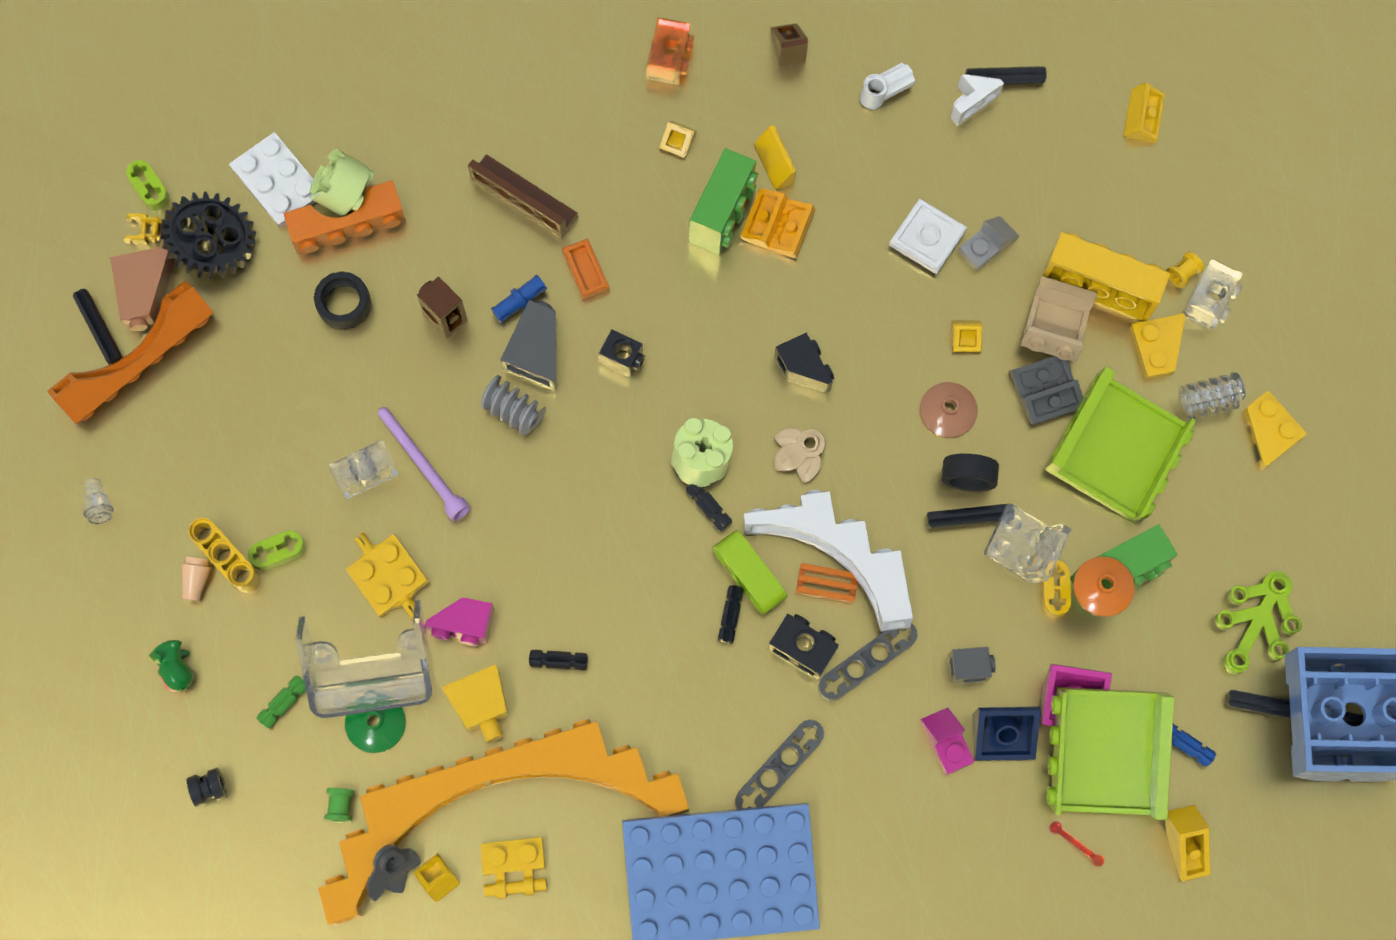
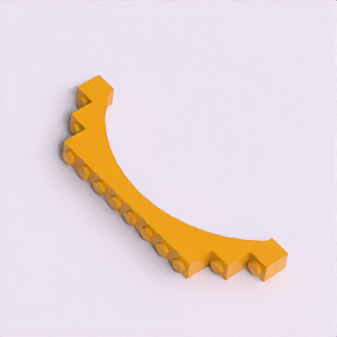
M590 719L573 724L574 729L562 732L560 728L548 731L543 734L544 738L532 741V738L519 740L514 743V748L504 751L502 747L490 749L485 752V757L474 760L473 756L455 761L456 766L444 769L443 765L426 770L425 776L414 778V775L401 777L396 780V785L385 788L384 784L367 788V794L359 797L369 832L365 833L364 829L356 830L346 834L345 840L339 841L348 878L344 879L343 875L335 876L325 880L326 885L318 888L327 925L335 926L363 917L361 907L367 895V881L374 870V857L382 847L389 844L398 847L420 823L442 807L471 792L489 785L515 779L535 777L569 778L614 789L642 803L656 812L659 817L689 812L678 773L671 775L670 771H665L654 775V781L648 782L638 747L631 749L630 745H625L614 749V755L608 756L598 722L591 723Z

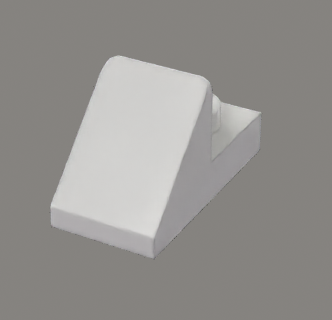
M961 75L958 88L964 95L954 102L951 120L958 126L999 97L1004 84L1001 79Z

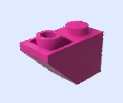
M462 597L427 619L425 627L428 632H431V637L449 640V636L460 638L461 643L470 646H478L479 642L486 644L495 609L492 603Z

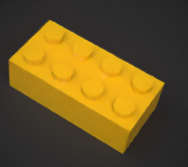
M1061 232L1050 253L1042 276L1096 292L1094 304L1143 322L1148 321L1159 305L1171 273L1164 271L1158 265L1140 262L1132 255L1111 251L1103 244H1093L1082 240L1077 234Z

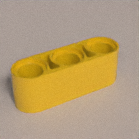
M197 518L188 529L191 540L238 591L248 593L255 590L260 578L254 567L208 518ZM204 529H211V535L207 539H199V535ZM230 550L231 553L228 559L218 561L221 551ZM249 571L250 575L246 581L237 582L239 573Z

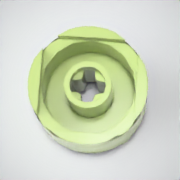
M335 149L326 157L331 160L326 167L321 165L316 172L310 187V193L313 194V196H310V199L340 216H345L351 209L356 211L361 206L364 199L361 193L364 187L372 180L374 171L341 150Z
M688 419L676 433L671 454V465L678 473V477L686 484H694L698 487L710 486L711 483L721 480L728 470L733 451L730 430L709 419Z

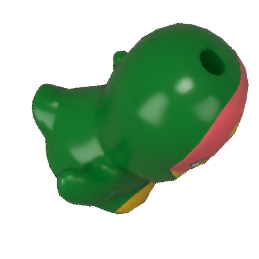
M180 640L166 641L158 645L149 655V659L159 666L158 674L164 686L173 692L186 690L194 679L192 670L182 660V658L189 655V651L181 649L182 642Z

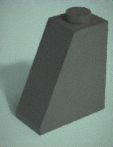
M529 300L500 359L502 369L556 390V311L546 302L538 301L536 303Z

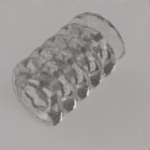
M1232 372L1228 376L1220 375L1218 379L1209 378L1207 382L1201 380L1196 385L1189 383L1185 387L1179 386L1178 390L1181 406L1189 419H1196V411H1198L1202 418L1206 417L1207 408L1212 415H1216L1218 413V405L1223 412H1228L1229 402L1233 409H1239L1240 400H1244L1246 396L1244 382L1237 372Z

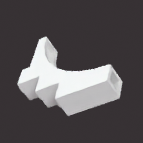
M821 490L808 491L805 495L800 496L799 507L788 504L782 505L775 510L766 511L764 508H756L748 513H744L743 527L745 535L770 534L790 537L805 542L829 554L849 570L867 594L875 610L880 631L910 628L913 615L901 550L892 551V549L885 548L877 550L875 554H871L865 521L857 522L856 519H847L839 524H835L830 492H822Z

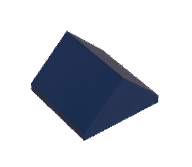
M978 707L972 714L975 760H1036L1040 707Z

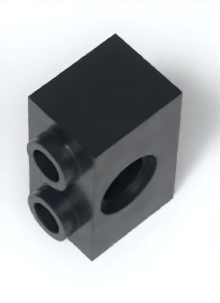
M787 613L769 642L767 649L819 680L836 653L839 644L835 643L836 638L824 630L817 632L809 627L810 622L802 616L795 614L793 617ZM800 638H807L811 641L813 648L809 651H802L798 648L796 641Z

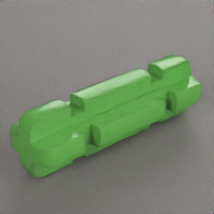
M294 676L288 682L289 686L287 688L284 687L270 701L268 709H263L257 715V720L264 727L270 728L277 721L275 718L278 715L281 717L297 700L296 696L298 694L301 695L308 688V684L300 676Z

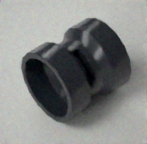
M219 768L208 770L207 774L202 777L193 775L186 779L188 792L195 807L206 804L208 799L214 798L219 800L227 797L225 782Z

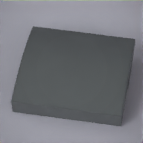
M1053 356L1009 371L1022 407L1031 425L1075 411L1083 400L1078 379L1074 380L1068 360H1061Z

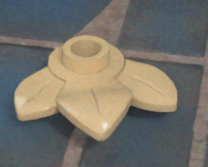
M791 427L785 428L775 435V440L782 448L775 456L774 468L779 471L797 469L803 483L812 480L821 468L820 455L826 446L822 433L815 429L800 431ZM807 439H815L816 444L813 448L806 447Z

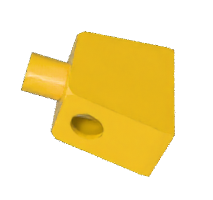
M496 664L442 686L444 693L469 733L481 728L486 743L503 737L498 721L508 717L509 714L500 673Z

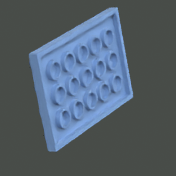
M808 802L622 820L632 940H713L820 929Z

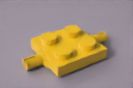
M365 533L359 534L362 540L357 536L354 541L357 542L364 553L360 559L345 570L379 617L382 618L395 608L403 607L411 620L417 618L416 615L419 616L422 612L412 599L417 591L429 583V580L395 534L374 546Z

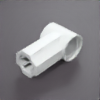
M902 62L881 74L869 75L865 79L860 93L861 104L868 109L881 107L885 100L915 84L913 71L908 64L905 65ZM870 90H875L878 94L872 93Z

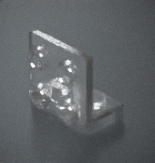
M1007 504L984 551V555L1029 583L1045 582L1049 580L1072 529L1063 523L1047 526L1015 505Z

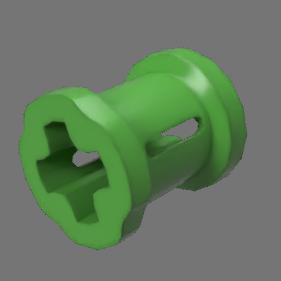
M327 788L326 793L329 795L328 812L324 815V820L352 822L349 812L351 797L354 796L355 790Z

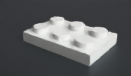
M275 132L229 163L233 172L280 229L287 225L283 213L308 205L313 206L317 203L310 199V196H313L310 193L313 178Z

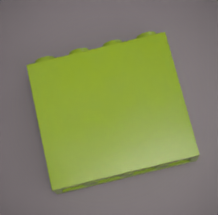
M1104 367L1096 374L1044 470L1129 521L1136 523L1143 518L1147 519L1152 514L1156 506L1153 500L1157 493L1161 494L1169 482L1166 476L1170 469L1174 470L1182 457L1178 453L1182 446H1186L1192 439L1194 431L1191 429L1196 420L1192 418L1184 422L1112 379L1116 372L1108 367Z
M1057 687V696L1053 695L1051 700V711L1056 716L1055 726L1050 727V744L1054 745L1053 756H1049L1048 773L1052 775V787H1047V805H1051L1050 808L1056 815H1061V811L1151 815L1155 820H1167L1174 697L1167 692Z

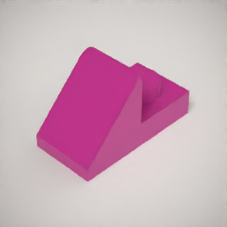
M948 707L920 719L945 775L975 762L962 735L965 730Z

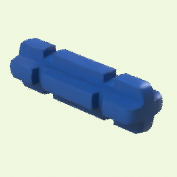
M1173 724L1172 744L1192 758L1193 756L1197 757L1196 761L1202 765H1210L1216 757V752L1207 746L1203 747L1202 742L1184 730H1177L1178 726Z

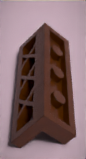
M487 154L480 163L472 159L468 164L472 181L560 238L564 237L578 218L576 211Z

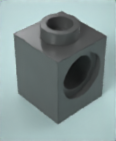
M988 647L952 649L948 655L952 684L987 682L992 677V673L996 671L994 655H989Z

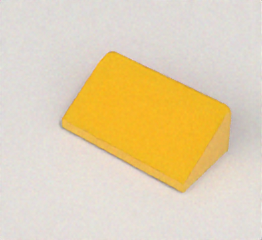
M1146 82L1132 88L1124 129L1125 137L1149 143L1158 142L1166 95L1164 92Z
M771 125L755 141L754 147L774 189L780 190L794 184L796 169L776 127Z

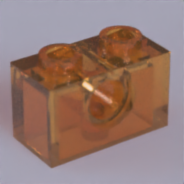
M658 17L647 62V79L679 85L681 75L686 76L689 59H685L687 51L692 52L694 35L690 34V23ZM674 50L676 53L668 54L666 51Z

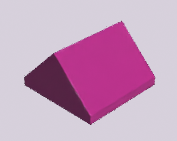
M1050 664L1041 691V724L1055 726L1056 714H1052L1051 700L1053 695L1057 696V687L1110 690L1112 673Z

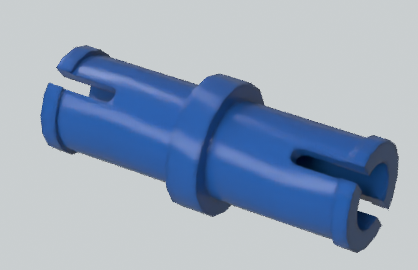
M536 274L517 290L515 288L510 291L511 294L492 307L491 310L497 319L503 323L504 320L520 308L524 310L528 301L546 291L547 287Z

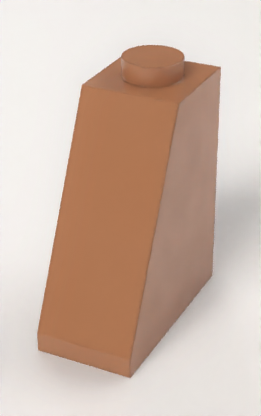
M158 247L110 257L120 321L127 330L143 331L148 326L154 324L175 264V258H167L169 250Z

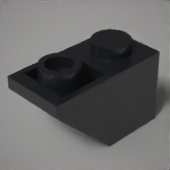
M807 332L776 346L774 357L787 381L823 393L831 391L834 374L828 364H823L820 358L821 350L816 340H810Z

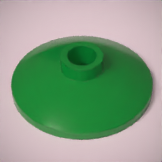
M369 693L359 697L352 703L345 717L347 737L355 747L367 753H381L391 749L400 741L406 727V717L402 706L396 699L384 693ZM370 717H379V723L376 726H369L368 721Z

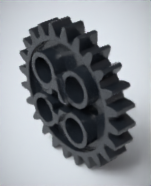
M204 191L203 198H199L194 192L192 193L191 201L182 196L180 204L173 202L171 210H166L165 217L161 223V229L163 230H161L160 239L164 240L162 248L169 250L167 258L173 259L177 257L176 267L178 268L185 264L187 266L186 273L189 274L195 269L197 270L198 278L202 276L203 272H207L210 279H213L214 272H218L221 278L225 277L226 270L235 274L237 266L243 268L245 261L250 260L255 247V241L253 240H255L256 231L252 230L254 222L246 221L248 212L239 213V203L230 206V197L220 201L219 193H216L214 198L211 199L207 191ZM207 217H215L217 220H211ZM188 228L191 229L193 232H186L183 229ZM224 238L232 239L233 242L225 241ZM205 250L208 251L210 254H203L199 251Z

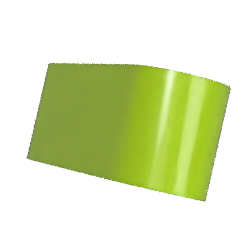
M737 529L712 547L720 562L736 583L744 589L746 596L762 615L788 598L784 588Z

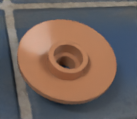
M943 382L936 384L924 394L921 400L920 415L924 425L932 433L940 437H959L967 433L977 419L978 407L974 396L968 389L957 383ZM946 403H952V404H954L955 410H953V411L948 410V409L945 407V404H946Z

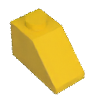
M1194 804L1169 810L1166 820V836L1179 879L1183 882L1211 875L1210 830Z

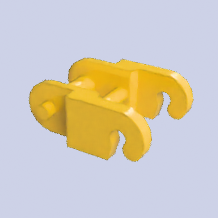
M129 213L126 215V220L128 221L135 219L137 222H142V230L138 236H125V243L130 244L133 241L136 245H148V241L156 243V241L162 240L160 235H158V228L162 223V219L158 216L149 217L147 214ZM146 225H152V234H146Z

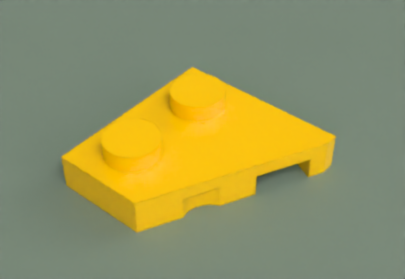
M1185 313L1134 323L1130 326V332L1145 380L1173 375L1176 371L1186 318Z
M1269 390L1244 410L1247 423L1251 427L1253 444H1256L1261 458L1259 464L1262 469L1266 468L1307 435L1304 429Z

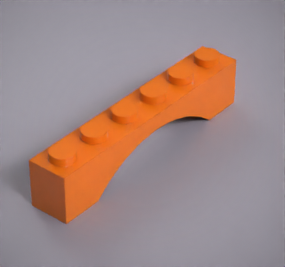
M183 281L162 298L159 313L153 327L144 340L131 353L119 361L100 369L86 372H71L47 392L75 424L85 421L95 413V409L99 405L114 399L118 394V390L125 384L136 381L140 377L141 371L146 367L158 363L164 357V353L172 346L176 347L183 343L189 332L194 328L197 329L205 325L209 320V316L214 312L189 283Z

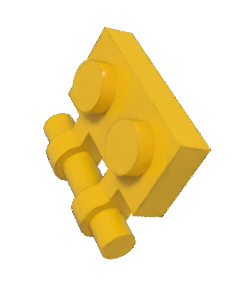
M542 837L480 844L483 876L495 875L496 883L483 886L484 897L497 896V899L507 898V895L525 893V896L535 895L537 891L547 890L546 878L534 879L533 870L545 869ZM523 872L524 880L506 882V873Z

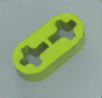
M136 160L129 164L126 169L127 178L144 204L151 210L163 209L169 202V195L151 166L143 160ZM141 170L147 178L145 182H142L136 173ZM153 188L159 198L154 200L148 190Z
M284 531L254 543L249 548L248 559L258 570H269L299 558L304 553L305 542L296 531ZM292 538L294 542H298L294 545V551L290 552L288 548L279 550L287 546L288 539ZM262 549L266 553L275 551L266 556L267 561L265 562L255 559L259 556V551Z

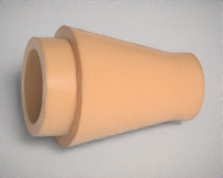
M185 557L184 564H181L182 599L200 601L201 593L211 570L209 560Z

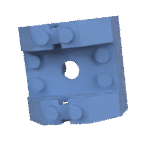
M1297 647L1285 654L1286 684L1289 685L1293 745H1291L1293 777L1312 781L1350 779L1352 782H1379L1396 780V649ZM1354 703L1362 709L1364 719L1359 726H1350L1344 722L1345 704Z

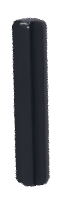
M1044 66L968 68L965 72L966 75L1001 79L1004 84L1044 83L1047 78V71Z
M84 288L74 292L73 298L106 362L110 365L122 359V355L90 293Z
M1011 504L933 511L927 513L926 522L930 529L1013 520L1014 511Z

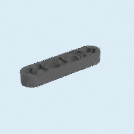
M911 623L910 628L901 629L902 631L908 630L910 632L908 636L909 641L906 642V640L902 639L894 646L898 649L896 652L890 642L899 634L897 629L884 631L821 678L818 685L820 696L826 701L835 702L908 650L917 639L916 627ZM883 645L888 651L887 658L876 660L871 654L873 646ZM858 662L862 664L864 674L859 678L849 675L847 667L850 663ZM841 671L844 679L851 685L847 687L844 681L837 688L838 694L832 691L827 693L825 691L827 687L826 681L829 680L831 683H835L841 677L837 672Z
M806 720L792 732L739 790L735 798L736 809H744L741 806L743 804L741 796L746 795L749 797L755 791V788L751 787L753 782L756 783L759 790L768 794L763 798L760 793L755 798L754 803L756 807H763L820 745L824 737V730L820 723L815 720ZM804 728L808 730L815 728L817 730L815 733L817 740L809 739L803 746L808 749L804 753L802 748L792 742V740L796 738L799 743L805 735ZM787 748L794 749L798 753V761L793 765L785 764L781 759L783 750ZM768 770L775 772L778 777V783L770 788L764 786L760 779L762 773Z

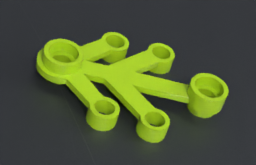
M1273 571L1264 577L1261 584L1249 587L1237 585L1229 591L1228 598L1235 605H1240L1249 598L1264 596L1259 606L1235 612L1223 610L1216 615L1215 624L1222 630H1227L1234 624L1252 620L1237 649L1231 650L1223 658V666L1227 672L1236 675L1248 669L1250 665L1248 654L1262 627L1269 645L1268 654L1272 659L1281 660L1289 652L1288 645L1280 640L1271 613L1276 603L1283 620L1281 629L1285 634L1294 635L1301 630L1302 622L1298 617L1294 616L1288 599L1293 588L1292 581L1285 573ZM1274 581H1279L1282 584V590L1274 587ZM1234 591L1242 593V600L1235 598ZM1221 615L1229 618V625L1221 622ZM1288 621H1293L1295 623V630H1291L1288 628ZM1275 646L1282 648V655H1277L1274 652ZM1237 655L1242 658V665H1237L1234 662V656Z

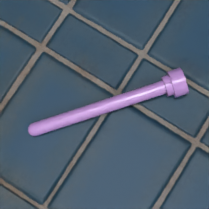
M386 407L380 408L378 411L379 417L444 500L445 513L451 521L454 522L464 517L471 509L464 497H459L452 493L389 409Z

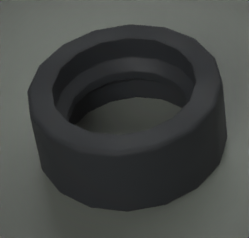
M343 271L331 273L323 278L315 289L314 302L317 312L322 320L333 328L343 330L354 328L362 323L370 312L371 299L367 286L361 278L353 273ZM342 286L354 288L359 294L360 299L355 310L344 315H336L328 310L326 298L332 290Z
M952 454L946 456L943 460L941 482L957 490L989 491L995 489L998 485L999 463L993 458L978 454Z

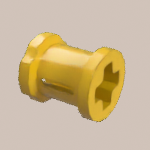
M1191 251L1186 252L1182 257L1183 259L1175 266H1170L1166 269V272L1171 273L1169 276L1170 282L1181 289L1187 286L1190 278L1195 274H1200L1205 269L1203 261Z

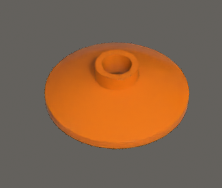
M1095 557L1086 561L1077 570L1073 581V589L1077 601L1086 611L1096 616L1110 617L1117 615L1130 605L1134 597L1135 585L1130 571L1124 564L1110 557ZM1103 579L1111 582L1110 589L1102 586L1101 582Z

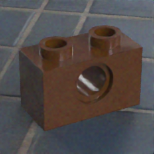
M439 276L433 281L426 282L420 288L417 298L424 317L446 339L468 321L462 299Z

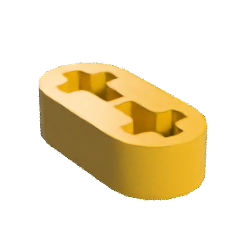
M1060 560L1048 562L1041 571L1042 608L1048 616L1053 618L1063 616L1071 607L1070 571L1068 566ZM1053 567L1057 569V573H1062V576L1057 580V586H1054V577L1048 575L1053 570ZM1055 592L1058 593V601L1064 603L1059 610H1055V606L1049 604L1054 599Z

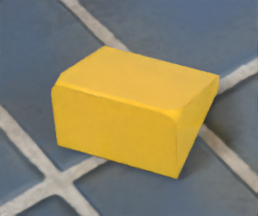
M669 121L659 148L685 158L697 130L674 121Z
M952 320V351L982 352V322L980 320Z
M438 853L413 872L434 902L440 901L460 884Z

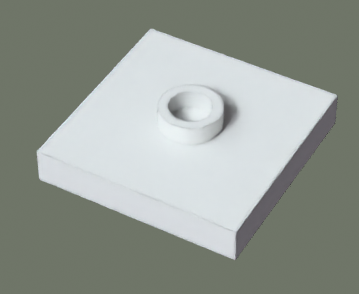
M919 198L891 239L889 246L937 275L966 232L967 227Z

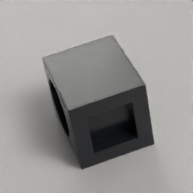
M611 329L599 352L600 364L628 377H631L634 369L639 371L645 360L642 343ZM622 350L631 353L626 359H620L616 356Z

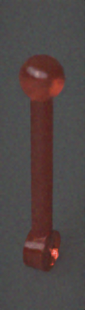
M1054 821L1050 824L1049 830L1051 833L1061 835L1090 857L1095 866L1100 867L1104 864V857L1102 855L1094 854L1065 832L1060 822Z

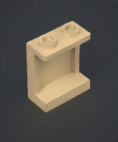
M1041 276L1034 293L1020 346L1076 363L1084 345L1082 341L1090 310L1095 302L1097 293Z

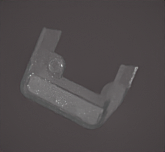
M416 600L414 603V628L407 629L399 635V652L339 660L338 651L333 644L326 641L311 643L306 616L299 617L295 641L309 707L314 715L321 718H330L420 705L430 699L432 695V678L428 637L421 600Z

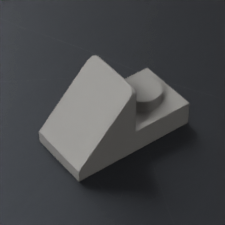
M1001 216L986 220L981 230L961 245L958 252L978 271L1018 239L1019 235Z

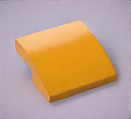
M759 188L740 237L758 247L797 258L815 213V207L813 204L787 199L785 193Z

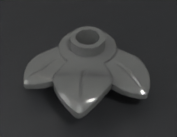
M393 844L382 847L374 857V870L367 881L369 897L373 901H377L385 889L395 893H402L405 887L407 871L420 864L418 854L410 848L400 850Z

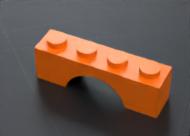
M393 180L367 187L363 202L358 210L344 217L333 218L324 216L311 205L283 213L297 254L313 253L319 247L329 244L339 245L345 242L346 239L355 236L365 237L372 234L375 230L395 228L401 222L406 221Z

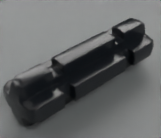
M690 484L686 488L687 494L692 499H696L695 503L709 520H714L712 524L718 531L726 530L732 524V519L726 512L724 514L721 512L723 508L709 492L704 491L705 487Z
M730 585L728 587L726 596L728 600L725 601L721 620L722 628H720L718 635L719 642L726 644L734 642L736 632L734 628L737 627L741 607L739 602L742 601L744 589L740 586Z
M531 650L529 654V665L531 667L546 665V668L570 669V667H574L575 670H586L588 667V655L586 653L575 652V655H571V652L547 650V653H543V650Z

